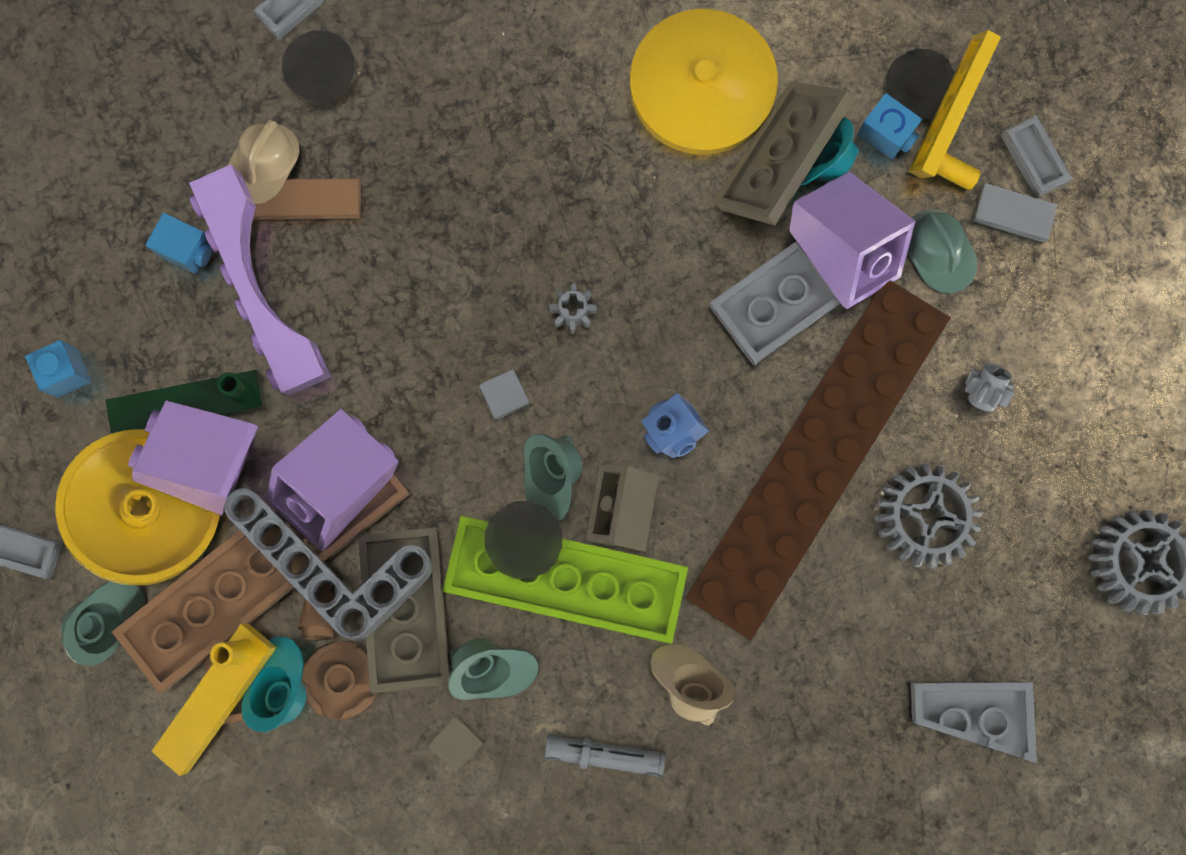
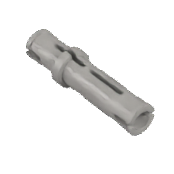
M548 734L544 760L579 764L581 769L593 766L662 778L665 752L591 741V737L583 736V740Z

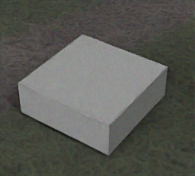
M514 369L479 384L495 421L530 405Z

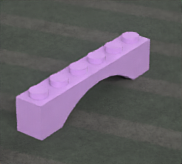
M230 164L190 182L189 184L194 193L190 197L192 207L199 218H205L209 230L205 231L206 239L214 252L219 251L224 264L220 266L221 273L226 283L230 287L234 285L240 299L235 300L236 307L243 320H249L255 333L250 335L251 341L260 356L265 355L270 366L266 370V375L275 391L280 389L282 394L291 396L331 378L317 344L298 334L285 324L268 305L258 287L250 254L251 224L256 205L241 172Z

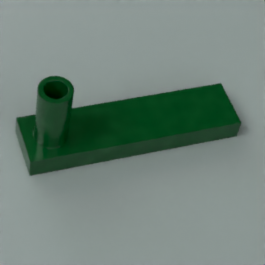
M258 370L236 374L227 372L216 378L106 399L111 434L125 430L145 429L153 410L161 411L165 401L226 417L266 409L261 376Z

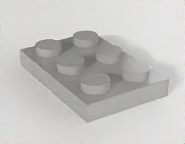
M796 241L711 301L709 307L754 366L841 303Z

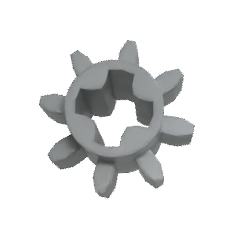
M575 284L571 285V291L565 293L557 289L556 296L559 303L549 305L550 312L559 313L560 315L555 321V326L558 328L566 324L570 326L571 334H574L576 326L581 324L589 328L590 321L587 318V314L597 313L596 305H587V301L591 297V291L588 290L582 294L576 291ZM571 302H576L578 306L575 316L569 315L568 308Z
M985 364L982 371L972 368L965 381L967 386L964 391L970 393L968 400L973 406L983 411L991 412L996 409L998 404L1003 407L1008 406L1015 393L1012 390L1015 384L1010 382L1012 376L1006 369L995 364Z

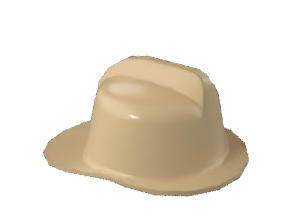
M271 119L268 122L254 123L241 133L238 146L228 165L232 164L241 172L255 204L269 201L281 190L300 153L299 141L291 130L285 126L278 125Z
M667 644L660 646L653 652L650 661L652 673L669 691L672 709L680 717L690 721L701 722L708 726L714 722L716 714L721 709L728 707L734 701L736 690L733 683L692 648L681 644Z

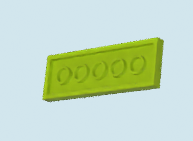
M460 515L442 592L672 644L689 567Z

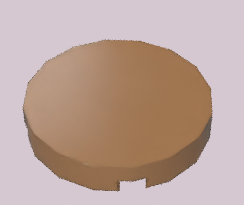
M332 641L318 647L305 662L301 680L306 687V703L317 714L331 719H348L363 713L374 702L377 693H370L367 649L352 641Z

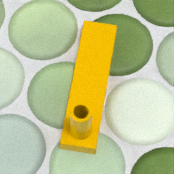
M987 30L972 36L908 171L909 173L920 179L935 177L937 174L967 190H971L978 182L981 174L980 170L946 152L1001 37Z
M249 623L240 624L228 642L214 645L210 652L212 666L151 752L177 775L183 776L188 774L277 647Z

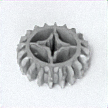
M928 463L920 465L919 474L913 466L906 468V479L900 474L894 475L892 481L895 487L886 485L882 489V492L890 500L880 499L876 503L877 507L886 510V514L875 516V521L878 523L886 522L888 527L879 531L878 534L881 538L889 535L893 538L886 548L889 551H893L900 546L902 548L898 555L900 561H906L913 554L912 566L917 568L922 566L924 560H926L929 569L937 568L939 559L944 566L952 565V554L958 559L964 558L966 552L962 545L973 547L976 544L974 538L968 533H978L982 529L979 524L972 523V518L983 515L982 510H972L971 508L972 503L979 501V496L972 495L967 497L965 494L970 489L971 483L966 481L957 485L956 482L959 478V472L957 471L951 472L945 478V466L943 465L936 466L932 474ZM919 485L929 486L928 493L923 495L920 504L902 503L905 495L913 487ZM941 491L952 501L956 515L945 509L943 504L944 494ZM931 508L933 510L931 514L934 513L935 519L941 521L926 524L924 522L926 519H922V513L918 512ZM900 515L913 524V538L917 539L916 542L904 531ZM938 528L955 529L951 538L945 544L938 548H928L929 540L934 538Z
M1151 509L1141 510L1140 514L1135 510L1125 512L1124 518L1121 516L1111 518L1112 527L1106 525L1099 529L1105 539H1094L1092 542L1094 547L1100 550V553L1091 554L1089 557L1090 561L1099 562V569L1092 570L1090 574L1093 577L1102 576L1104 580L1099 583L1097 589L1099 591L1111 590L1107 601L1110 603L1121 601V609L1123 611L1131 612L1135 608L1138 615H1148L1150 610L1153 614H1163L1165 606L1169 609L1177 608L1179 606L1178 598L1186 599V533L1179 534L1182 523L1179 521L1168 523V514L1158 513L1154 517ZM1137 530L1155 536L1153 541L1146 542L1144 545H1141L1139 542H1132L1127 537ZM1167 553H1168L1169 560H1170V568H1169V566L1167 565V562H1166V555H1167ZM1146 555L1147 558L1144 560L1141 556ZM1119 556L1124 563L1122 572L1119 567ZM1145 579H1148L1150 582H1158L1161 585L1158 590L1151 594H1144L1133 588L1137 583H1143Z

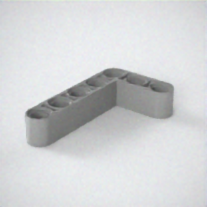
M245 488L236 489L228 495L224 505L226 515L317 612L340 635L349 640L360 641L369 637L428 580L432 573V561L422 548L414 545L404 546L353 593L273 508L255 492ZM247 500H254L255 509L252 515L247 518H240L238 512L240 505ZM279 527L282 530L281 540L275 546H267L265 543L266 533L272 528ZM300 555H307L309 558L308 569L303 574L294 575L291 568L292 562ZM410 556H420L424 563L421 571L416 575H406L403 570L405 560ZM327 583H334L337 589L336 597L330 603H321L318 597L320 588ZM384 583L392 584L394 588L392 599L384 604L377 603L374 597L376 588ZM354 611H360L364 615L365 620L363 627L357 632H348L345 626L347 616Z

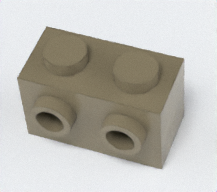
M599 464L586 541L618 549L646 552L659 475L625 465Z

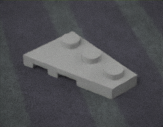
M1033 682L911 683L912 723L1037 763Z

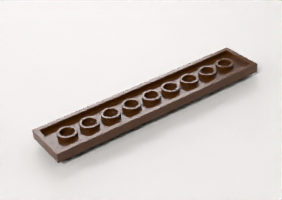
M891 280L875 293L684 599L752 641L951 317Z

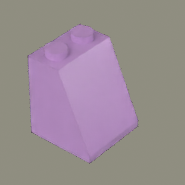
M848 172L835 180L828 181L824 186L807 195H802L794 201L789 231L841 305L848 309L880 290L888 281L894 282L901 277L915 220L854 174Z
M165 401L161 411L154 409L147 422L145 431L150 434L145 445L137 444L131 455L128 466L133 468L132 480L222 516L228 495L233 492L253 448L258 426L249 422Z
M340 409L272 467L265 500L323 552L392 478L398 460L395 458L390 447L382 442L378 443L367 433L365 426L359 419L353 416L350 417Z

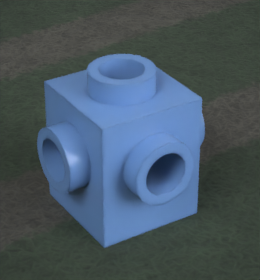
M678 393L669 400L656 403L649 410V415L641 420L648 431L644 438L649 446L657 454L663 452L672 458L676 456L681 457L691 452L697 445L696 441L710 431L690 401Z

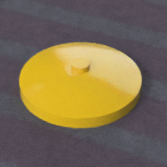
M714 9L686 10L659 22L646 34L639 44L633 57L630 71L631 100L636 114L645 128L663 144L678 151L696 155L726 152L752 138L769 116L775 102L778 87L776 62L769 45L761 34L743 19Z
M145 429L112 433L84 448L64 472L59 483L55 502L56 521L59 532L70 554L79 564L94 575L123 585L155 584L171 579L186 571L208 549L216 533L220 517L219 514L132 480L133 468L128 466V463L137 444L145 445L150 434Z

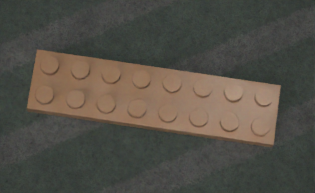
M393 474L386 485L323 552L312 544L275 508L273 510L326 563L409 496L410 493L396 475ZM279 527L270 529L265 536L266 545L270 547L278 544L282 538V530ZM239 530L114 629L112 634L159 694H163L210 656L214 645L228 642L240 624H250L295 587ZM300 555L294 559L291 566L294 575L306 572L309 567V558L307 555Z

